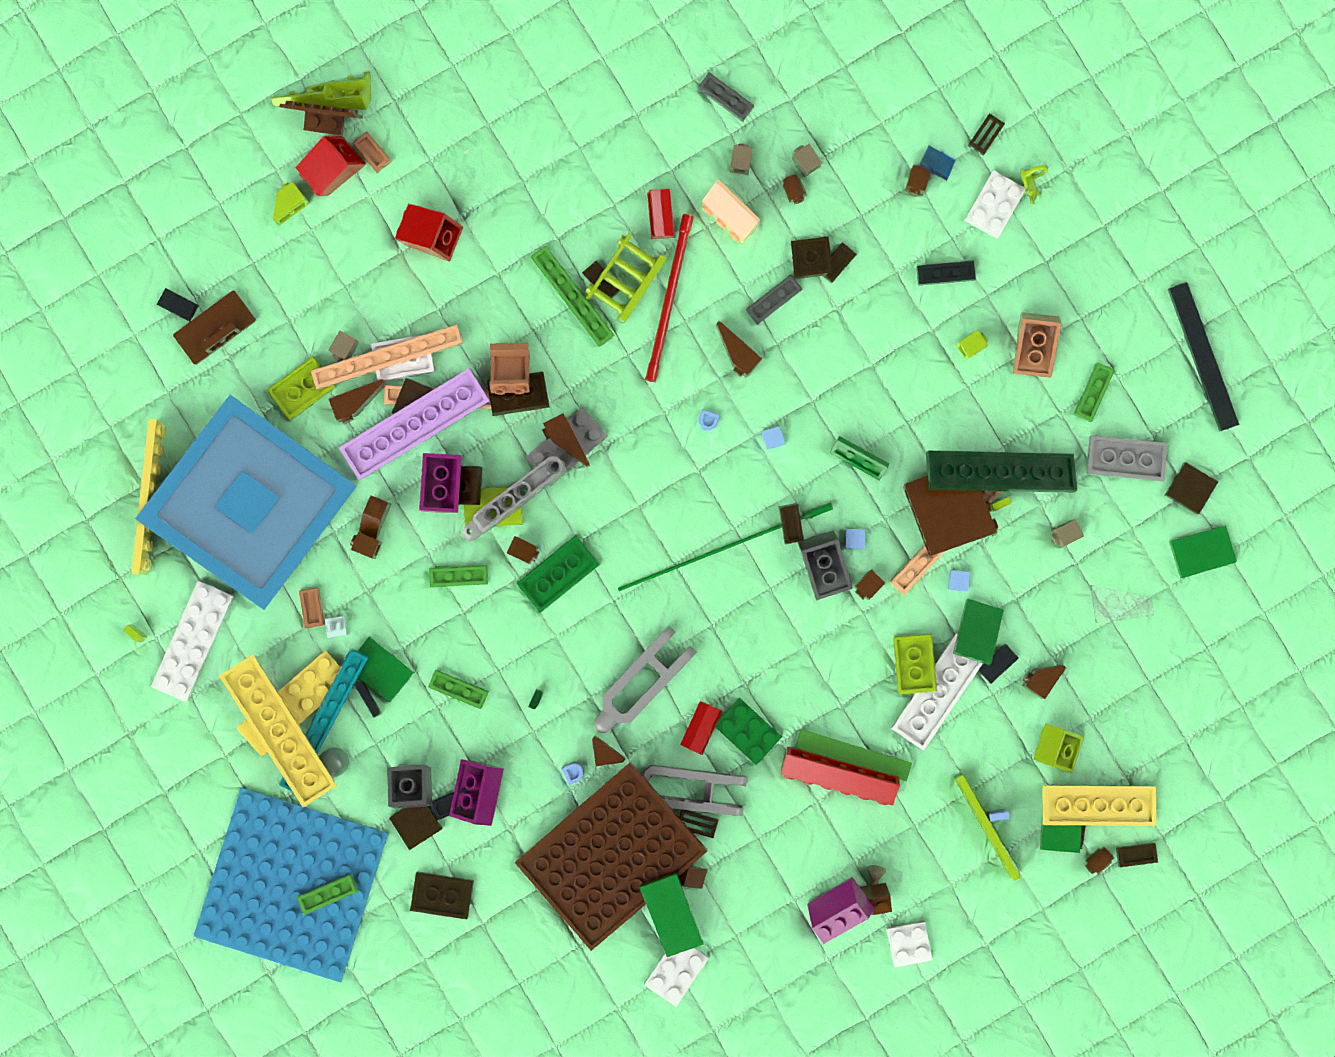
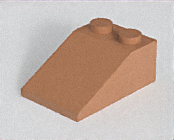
M1021 312L1013 367L1014 374L1052 377L1061 328L1059 316Z

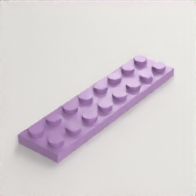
M468 368L345 443L339 449L358 480H361L490 400L472 370Z

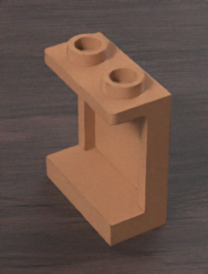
M490 344L491 393L502 395L505 393L523 394L529 392V344Z

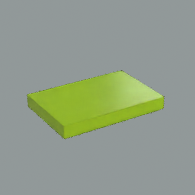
M314 356L267 389L289 421L336 388L334 384L319 390L316 389L311 371L321 368V365Z
M509 487L481 489L480 505H464L465 526L473 520L475 513ZM508 497L505 501L507 507H510L513 503L511 497ZM522 507L497 526L523 525ZM492 509L490 512L492 519L497 516L495 509Z
M932 634L893 637L898 695L937 692Z

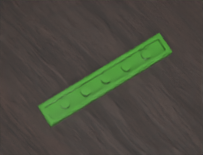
M545 245L533 254L531 259L599 348L614 337L612 331Z
M803 729L800 730L795 747L828 758L898 776L900 780L906 782L912 765L911 762Z

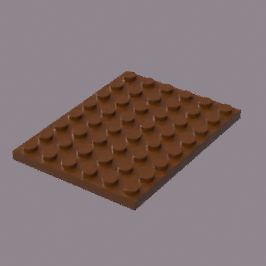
M630 761L522 855L515 864L592 951L646 905L640 890L641 884L677 872L678 876L681 875L708 850Z

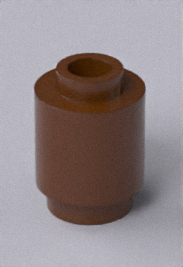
M796 174L782 180L784 191L790 203L799 204L805 200L804 197L807 196L801 179Z
M1103 846L1085 860L1087 863L1085 867L1092 875L1094 873L1099 875L1112 863L1114 856Z

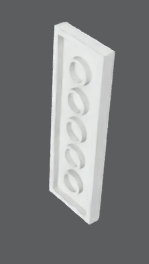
M197 581L153 680L152 688L188 702L234 599V595L204 582Z
M957 633L954 634L935 663L937 692L914 694L891 727L892 730L923 751L983 664L953 654Z

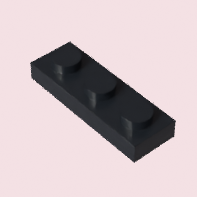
M974 260L920 265L916 267L918 286L976 280Z

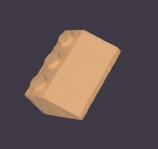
M720 180L713 185L702 200L703 211L708 216L713 215L717 219L716 223L722 229L726 228L730 232L731 238L736 242L740 241L743 244L759 227L760 219Z

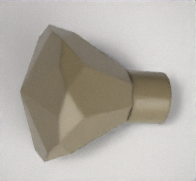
M878 865L868 866L867 871L871 878L870 885L878 884L880 878L886 873L885 868Z

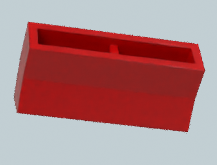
M651 189L647 192L651 239L674 238L670 189Z
M700 701L680 745L703 755L722 710Z

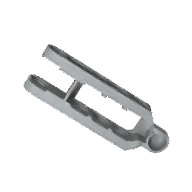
M555 456L544 460L475 513L473 520L464 527L461 536L464 540L470 542L493 529L560 478L566 471L565 462ZM554 462L559 463V469L556 472L551 470V465ZM526 485L528 493L523 496L520 490L522 486ZM508 497H511L513 501L510 507H507L505 504ZM492 509L497 511V516L494 519L490 516Z
M668 626L602 696L603 710L594 720L596 730L605 733L611 730L616 723H631L697 651L689 646L667 669L654 655L676 633ZM649 662L662 676L627 713H620L612 705V699Z
M650 765L641 773L648 782L653 775L706 782L703 800L660 795L671 808L743 816V805L712 801L714 784H733L746 787V776Z

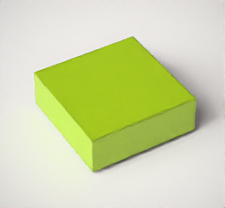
M1006 497L991 504L992 512L1010 505L1012 501L1010 497Z
M127 625L123 629L136 642H144L148 637L135 625Z

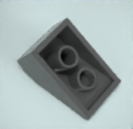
M834 530L798 541L816 601L853 589L839 540Z

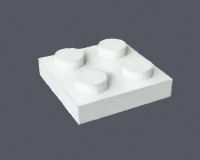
M925 921L886 928L894 968L932 961Z

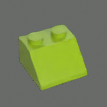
M1045 723L1033 760L1073 773L1084 736Z

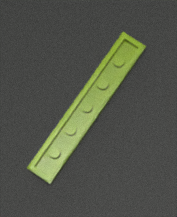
M962 774L954 776L957 785L1009 877L1014 881L1020 879L1018 871L965 777Z

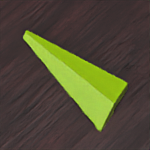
M367 71L364 72L362 77L353 78L351 75L344 81L332 80L306 87L304 92L296 93L293 90L289 91V95H274L271 99L274 106H279L280 103L285 104L287 100L300 102L302 107H304V103L321 105L320 108L331 106L339 109L366 110L371 102V75Z

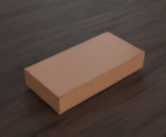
M367 131L352 143L376 173L392 162Z
M319 587L300 590L299 596L305 629L325 625Z

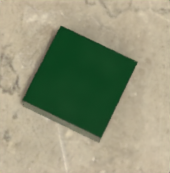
M535 690L528 706L529 708L537 709L544 694L542 690Z

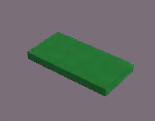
M575 535L516 584L541 613L600 564Z
M677 872L640 885V890L667 957L704 945Z

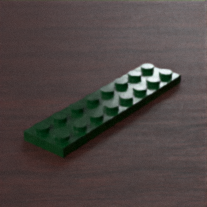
M932 450L926 452L929 490L1075 493L1077 491L1074 454Z

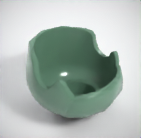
M333 747L325 750L319 756L332 778L342 775L348 769L349 758L342 749Z

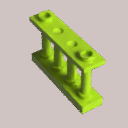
M631 233L621 236L617 242L618 249L595 284L591 282L585 291L588 293L585 297L589 300L594 295L615 309L617 314H619L617 320L621 323L626 322L667 260L661 254L657 258L655 256L651 257L628 240L632 236ZM624 247L648 263L650 269L647 274L645 272L641 273L618 257ZM613 263L638 279L640 285L637 289H631L608 273ZM603 279L628 295L627 298L630 300L626 305L619 304L597 289Z

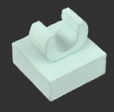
M345 616L325 619L327 638L348 635Z

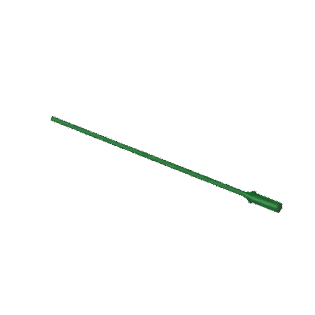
M831 502L810 511L808 510V512L800 516V519H812L815 516L833 510ZM779 524L777 526L761 531L759 533H756L734 543L728 544L706 554L700 555L698 557H695L673 567L667 568L665 570H662L640 580L634 581L632 583L619 587L618 591L625 590L627 588H630L652 578L658 577L680 567L686 566L688 564H691L713 554L719 553L721 551H724L746 541L752 540L774 530L782 528L781 524Z

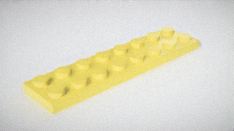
M157 419L148 420L138 514L160 487L157 479L158 476H161L162 465L159 464L160 457H163L164 446L161 443L162 438L166 436V427H163L164 423ZM137 521L131 573L147 575V571L151 569V560L148 559L149 552L153 550L151 533L154 532L139 521Z
M253 654L219 675L302 807H305L337 786Z

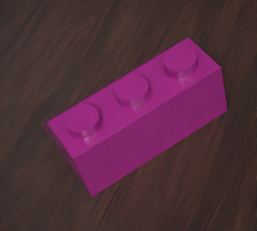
M423 453L419 511L458 513L462 455Z
M461 759L449 816L475 825L492 826L504 768ZM464 787L466 788V794H463V792L458 794L459 790ZM459 806H462V808H464L458 812L455 811V808Z
M853 877L807 903L812 929L823 944L868 920L875 910Z

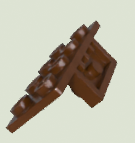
M287 100L285 104H279L280 108L305 111V131L342 136L344 117L363 119V115H359L358 110L342 108V112H339V108L323 106V109H320L321 105L304 103V107H302L300 102Z
M233 290L175 332L173 337L193 364L197 365L256 322V318Z

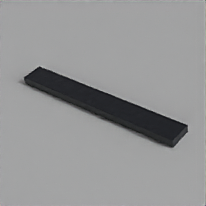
M1186 282L1168 289L1219 432L1238 426V419L1189 285Z

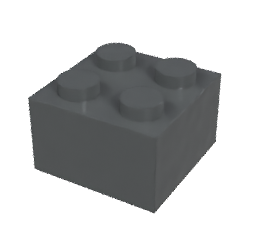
M430 766L387 767L388 807L397 809L432 806Z

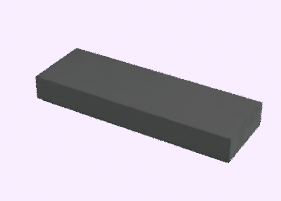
M710 72L698 86V90L742 122L754 108L752 103Z
M789 275L749 306L746 311L758 325L803 289L793 276Z

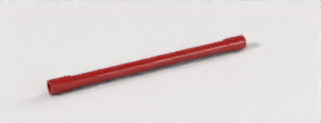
M688 214L682 215L675 255L653 351L645 380L656 383L665 336L687 240L694 218Z

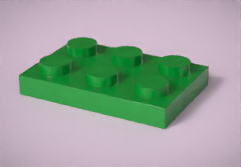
M740 697L718 720L715 727L755 765L782 738Z

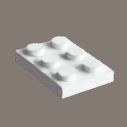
M993 170L964 221L998 239L1024 194L1025 188Z
M422 335L371 344L372 351ZM432 354L376 371L377 380L384 379V381L433 373L435 369Z
M696 948L667 957L664 953L644 985L677 1007L709 957Z

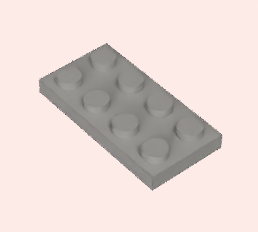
M583 407L567 420L585 456L608 437ZM551 438L543 441L525 457L534 468L549 457L555 456L562 459L566 464V471L562 476L579 462L555 445ZM554 462L551 465V470L556 472L559 469L558 462ZM558 478L556 481L550 484V486L556 483L560 478Z
M1091 435L1089 437L1086 474L1163 482L1165 479L1168 443Z

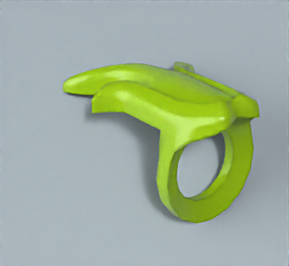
M1039 165L1030 170L1020 169L1026 194L1028 193L1031 204H1034L1037 196L1041 195L1037 190L1034 179L1048 172L1047 165ZM1044 170L1038 174H1033L1037 171Z

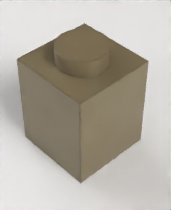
M747 144L734 145L730 172L749 174L753 148Z
M810 144L805 147L801 145L794 150L792 160L804 177L820 168L822 162Z
M339 330L328 351L333 354L332 358L340 362L352 357L359 342Z
M1071 520L1051 530L1053 534L1051 535L1052 541L1059 548L1065 547L1084 537L1076 520Z

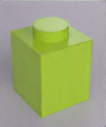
M976 330L958 342L956 347L967 361L988 346V340L982 332L980 333Z

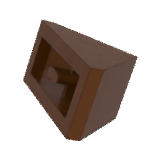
M595 735L592 738L596 766L623 763L626 758L599 737Z
M691 865L678 876L681 885L702 889L707 869Z

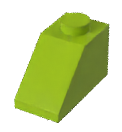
M293 182L285 183L280 187V191L277 192L273 220L278 226L309 205V202Z

